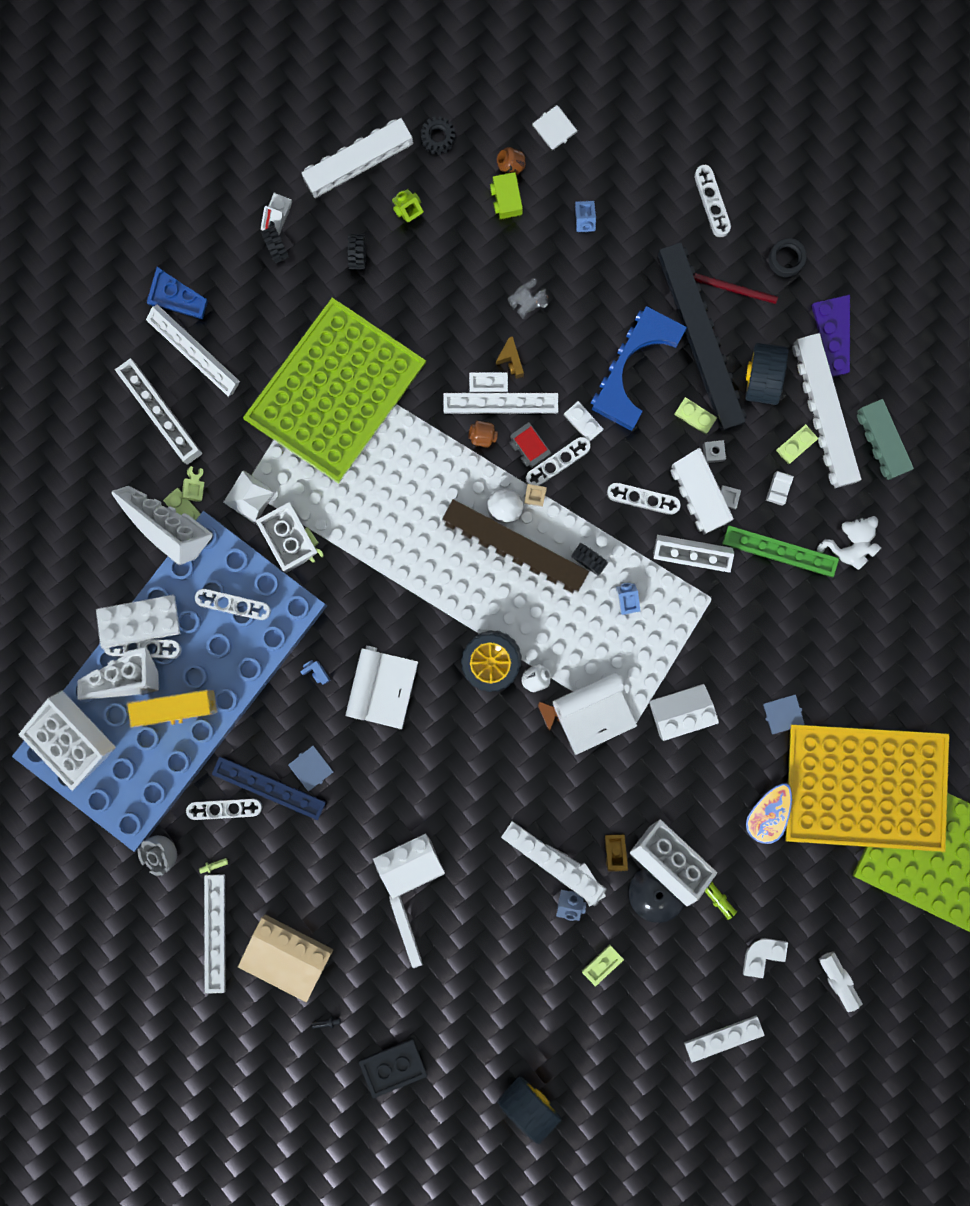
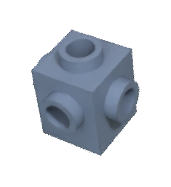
M561 890L556 916L570 921H579L581 914H585L587 902H583L584 898L575 891Z

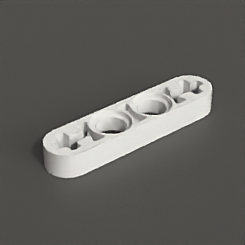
M701 165L695 172V181L714 235L724 237L729 233L731 224L712 169L707 165ZM701 171H703L704 173H708L706 176L707 183L705 185H703L705 183L704 177L699 176L701 174ZM706 188H712L715 191V195L708 197L704 191ZM714 205L721 209V212L717 215L713 214L710 210ZM719 218H721V225L726 226L724 232H722L721 229H717L719 226Z
M584 437L574 440L529 471L526 476L527 484L542 485L586 455L590 449V442ZM578 442L581 444L585 443V451L582 449L576 452L578 456L575 457L570 447H573V450L578 447ZM562 453H570L571 460L563 462L560 458ZM547 463L555 465L556 470L553 473L546 472L545 465ZM541 468L543 474L547 477L544 479L542 475L538 478V483L534 481L531 483V474L537 476L540 474L538 469Z
M620 483L611 484L607 490L609 499L616 502L671 515L680 509V501L673 496ZM618 487V491L624 493L625 489H628L625 495L626 500L622 499L624 495L621 494L614 497L611 490ZM632 491L638 492L640 496L636 502L629 499V494ZM655 496L658 499V504L650 506L647 502L648 497ZM662 498H665L664 503L674 501L673 504L676 505V508H673L672 511L666 505H663L662 509L659 508Z
M201 589L195 595L196 603L202 607L257 620H266L271 614L270 607L262 602L207 589ZM207 593V597L214 598V594H216L214 606H211L213 603L211 601H205L203 604L200 595ZM221 597H226L229 601L226 608H221L218 604ZM242 601L248 605V609L243 613L237 609L238 603ZM252 603H255L254 608L261 609V606H264V610L267 611L266 614H262L259 617L258 612L252 611V615H249L252 610Z
M172 640L135 642L138 645V649L148 648L153 643L156 644L157 652L150 654L151 658L175 659L180 656L182 651L180 644ZM131 643L119 645L123 646V650L114 649L113 652L108 647L104 648V651L110 656L123 657ZM161 644H163L164 648H171V645H173L177 650L173 651L171 655L168 651H162Z
M255 798L199 801L189 804L186 813L193 820L253 817L261 813L263 806L261 801ZM242 802H245L244 806H250L254 802L258 809L255 810V813H252V809L244 810L246 814H243L244 807ZM204 804H206L205 811L207 816H204L205 812H199L197 816H195V813H191V809L195 807L194 805H196L197 809L205 808ZM217 804L220 807L218 815L211 814V805ZM230 804H238L239 812L237 814H232L229 811Z
M389 896L413 968L419 967L423 964L400 896L394 899Z

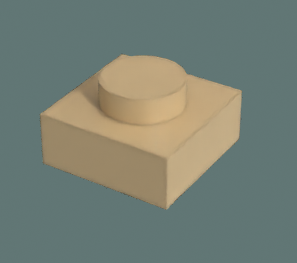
M527 484L524 504L543 507L547 487Z

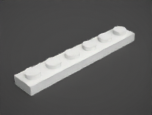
M153 306L146 320L228 397L232 395L240 381L160 306Z
M444 393V413H558V393Z
M511 822L501 838L591 904L596 906L606 891V888L515 822Z
M225 874L205 875V993H225Z

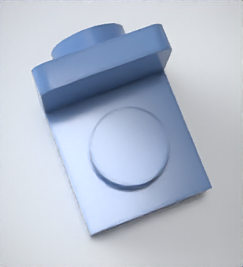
M594 201L575 202L577 232L595 231L596 213Z
M623 583L617 586L616 591L618 593L621 614L640 612L639 595L635 584Z
M309 661L303 665L304 669L300 671L302 675H305L313 670L314 673L312 675L317 683L321 682L322 685L331 681L319 661Z

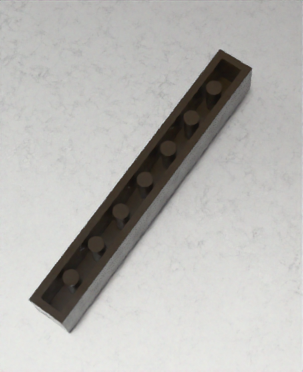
M452 499L442 518V521L445 522V527L453 531L455 528L462 531V536L470 540L472 537L479 540V545L487 549L489 546L496 549V554L504 558L506 555L513 558V563L521 567L523 564L530 567L529 571L538 576L540 573L547 576L546 580L556 585L558 582L564 585L563 589L573 594L574 591L578 593L589 573L583 567Z

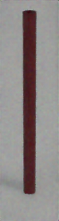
M697 273L694 276L697 282L776 304L778 299L774 295Z

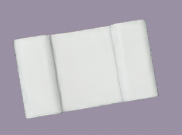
M776 471L766 501L783 506L794 476Z

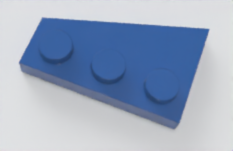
M157 267L147 304L151 306L158 305L166 310L203 319L208 303L207 299Z

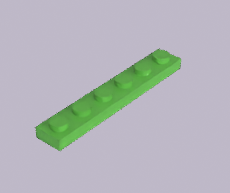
M727 526L722 545L830 577H834L839 558L732 526Z

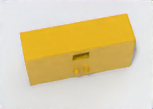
M214 690L127 703L131 727L171 721V725H173L175 720L183 723L182 719L217 713Z

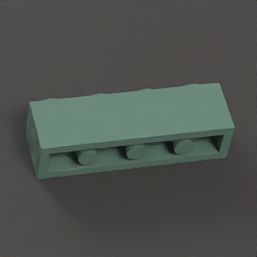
M881 399L857 411L858 421L866 430L865 436L874 448V457L877 460L879 459L882 475L887 477V480H890L913 470V465L884 400Z

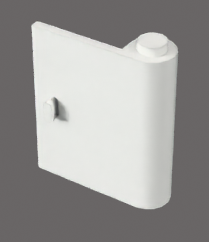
M366 645L365 649H361L345 716L402 729L418 662L379 653L377 648Z
M613 673L553 701L555 711L575 755L637 727L621 692L624 690L623 686L625 685L621 675Z

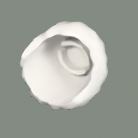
M508 489L497 490L491 494L487 502L489 514L499 522L516 521L524 509V503L520 496Z

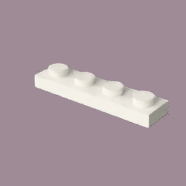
M753 1016L686 1041L684 1044L691 1062H695L765 1035L758 1017Z

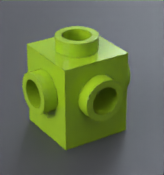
M408 189L399 192L392 199L395 204L393 207L398 217L402 216L407 222L423 213L420 206L421 200L416 193L412 194Z

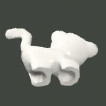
M872 516L867 519L861 518L852 522H844L842 529L848 534V538L854 544L840 549L834 540L825 539L819 543L817 552L823 553L826 547H830L832 552L842 562L853 565L859 570L868 562L867 554L873 557L882 548L878 544H870L871 540L876 536L878 519Z

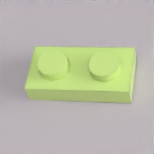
M686 397L674 414L705 435L717 419V417Z
M805 425L776 451L789 465L818 440V437Z
M178 488L163 500L168 507L175 508L176 513L180 515L185 513L196 520L201 514L189 500L181 499L182 492Z
M608 945L582 970V973L596 987L624 959L611 945Z

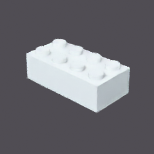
M661 819L646 830L630 851L632 856L686 906L698 901L717 874L708 863Z

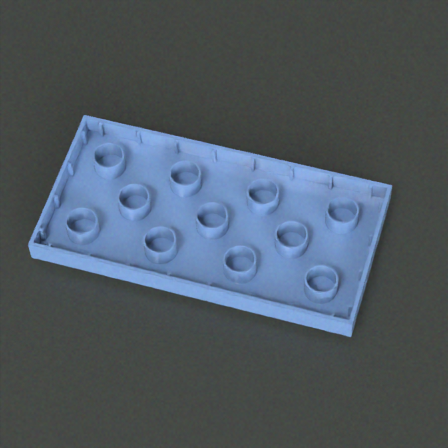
M205 511L200 514L196 521L213 535L197 558L179 565L168 556L133 600V602L169 595H174L176 599L180 634L151 639L172 640L179 643L182 649L180 656L175 659L152 658L158 670L159 691L139 695L78 700L79 679L96 669L104 668L108 665V662L121 658L108 655L100 644L63 690L76 706L116 747L113 752L73 791L25 741L12 756L134 852L152 834L327 607L324 602ZM207 589L267 604L271 609V614L266 620H257L206 608L196 603L195 595L199 590ZM207 593L200 595L203 604L205 601L213 602L211 606H214L216 594H214V598L207 597ZM221 597L218 604L221 608H226L229 601L226 597ZM242 601L238 603L237 609L243 613L248 609V605ZM252 603V610L249 615H252V611L258 612L259 617L262 614H266L267 611L264 610V606L258 609L254 608L255 603ZM131 643L128 646V651L138 649L136 643ZM153 643L147 649L150 654H154L158 648ZM161 644L162 651H168L171 655L173 651L177 650L173 645H171V648H164L163 644ZM123 646L109 647V649L114 652V649L123 650ZM214 690L217 707L216 714L182 719L183 723L175 720L173 725H171V721L131 727L127 703Z

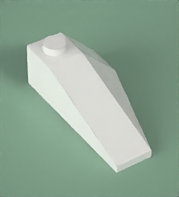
M147 648L127 651L123 654V657L116 661L108 662V665L104 668L96 669L78 680V700L139 695L159 691L158 670Z

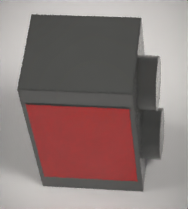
M529 422L510 435L511 441L509 443L515 451H520L522 454L520 458L526 467L530 465L533 469L551 456L550 450Z

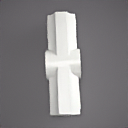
M832 951L822 955L819 961L829 977L827 978L834 992L838 994L846 1011H855L860 1008L862 1002L853 988V981L847 971L843 969L835 952Z

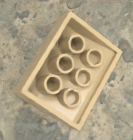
M264 915L247 946L238 968L307 1003L333 949Z

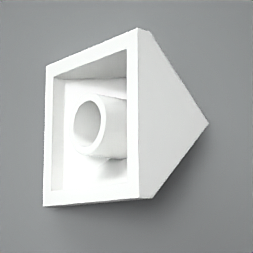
M242 471L224 503L255 524L275 492L247 472Z

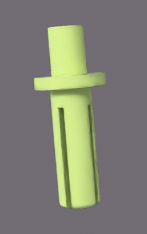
M224 858L211 864L206 862V866L199 868L200 873L208 871L210 874L211 870L228 865V860Z

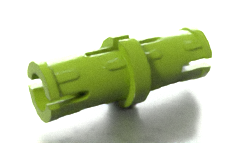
M713 882L709 884L711 890L707 887L705 890L706 894L712 899L713 905L718 907L726 916L727 920L731 919V914L735 916L737 911L726 900L725 894H721Z

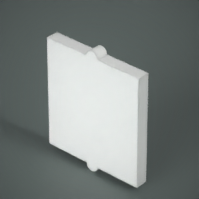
M557 105L549 112L543 113V116L532 124L552 151L560 144L566 143L567 139L577 132Z

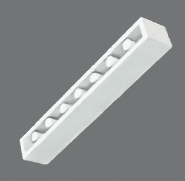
M820 333L799 338L794 342V346H792L793 354L799 361L798 371L800 375H803V389L809 396L808 406L810 411H813L815 417L813 424L815 429L819 431L820 437H818L820 447L825 452L823 458L825 465L829 466L830 483L834 484V488L856 483L861 480Z

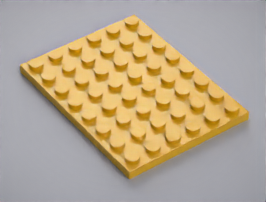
M791 725L788 784L792 791V806L786 826V841L945 852L949 734Z

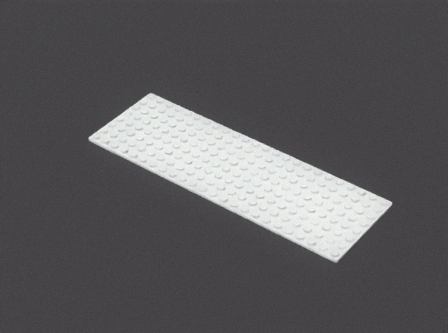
M397 404L339 484L275 440H273L251 475L275 492L268 504L279 508L290 502L302 525L477 633L492 630L508 634L519 646L522 655L521 660L532 667L539 664L543 665L550 671L553 680L574 692L613 673L621 675L625 681L624 690L621 692L635 723L639 720L711 602L710 596L545 496L543 507L524 504L522 514L514 522L496 521L489 514L487 502L491 494L497 490L508 489L516 492L524 503L527 484ZM452 499L584 569L586 568L571 556L580 543L597 552L608 564L600 576L589 571L579 592L574 591L572 594L563 589L564 585L558 582L555 585L547 581V576L541 573L538 576L530 572V567L524 564L521 567L513 563V558L507 555L504 558L496 554V549L490 546L487 549L479 545V540L473 537L470 540L462 536V531L456 528L453 531L445 527V522L442 521V518ZM623 583L635 584L639 595L640 612L621 614L618 593L616 591L617 586Z

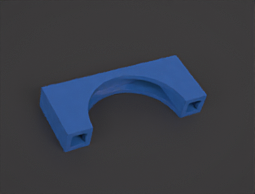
M647 306L644 311H639L635 319L638 323L635 328L631 326L626 336L629 340L626 345L622 343L618 351L620 357L617 361L613 360L609 368L611 374L608 378L604 377L600 385L603 388L600 394L596 393L591 402L594 405L593 411L631 431L635 427L642 410L638 409L625 393L622 382L625 362L635 351L647 345L665 344L676 348L687 328Z

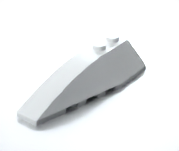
M130 486L112 491V495L138 529L156 547L179 565L196 559L212 538L213 534L185 513L180 515L176 513L175 508L171 506L166 508L161 505L160 501L148 499L146 494Z

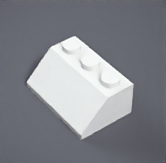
M290 502L256 520L284 572L291 571L317 554Z
M704 684L649 701L659 736L663 741L719 723L714 705Z
M426 834L373 859L392 899L445 874L433 844Z

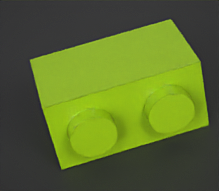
M516 173L493 176V183L490 184L491 194L496 196L497 202H494L495 213H499L500 219L522 215L523 208Z

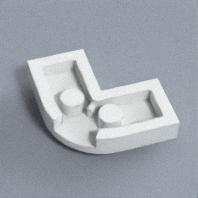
M761 938L754 942L746 951L743 975L763 978L766 959L785 962L788 942Z

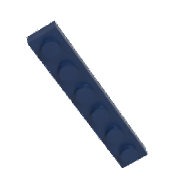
M221 756L212 772V775L316 820H319L326 804L321 799Z

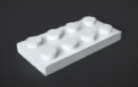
M174 595L96 609L100 645L102 648L180 634Z

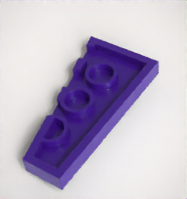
M850 295L813 303L812 309L831 375L836 377L848 374L850 372Z

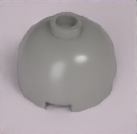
M162 835L151 836L143 841L138 848V857L142 865L146 864L151 869V874L160 876L175 865L177 850L174 843L167 837Z

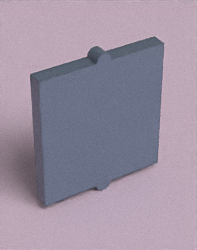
M796 695L763 704L767 716L765 720L768 721L772 734L789 730L791 725H805L801 714L802 708L799 707Z
M314 745L303 754L300 753L298 758L288 764L307 791H310L319 783L322 784L323 780L334 772Z

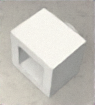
M724 440L705 442L703 444L704 458L707 463L723 462L726 460ZM712 448H717L719 450L718 454H714Z

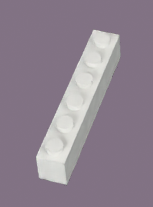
M401 118L391 120L384 128L375 129L369 136L357 139L353 145L342 147L335 155L326 156L320 163L306 167L304 172H302V176L312 195L316 198L413 145L412 136Z
M131 358L115 369L184 463L188 465L203 454Z

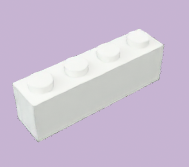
M657 535L654 548V559L725 572L731 571L734 557L733 548L662 535Z

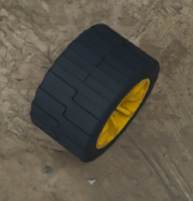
M762 343L755 344L752 360L748 364L746 375L748 383L745 399L747 401L773 405L779 403L787 366V347Z
M492 630L475 636L466 646L462 654L463 658L461 659L462 670L466 679L469 680L471 685L487 692L499 691L508 687L515 680L522 663V655L516 641L506 633Z
M518 1077L497 1100L509 1118L536 1144H540L561 1122V1117L549 1104V1100L522 1077Z

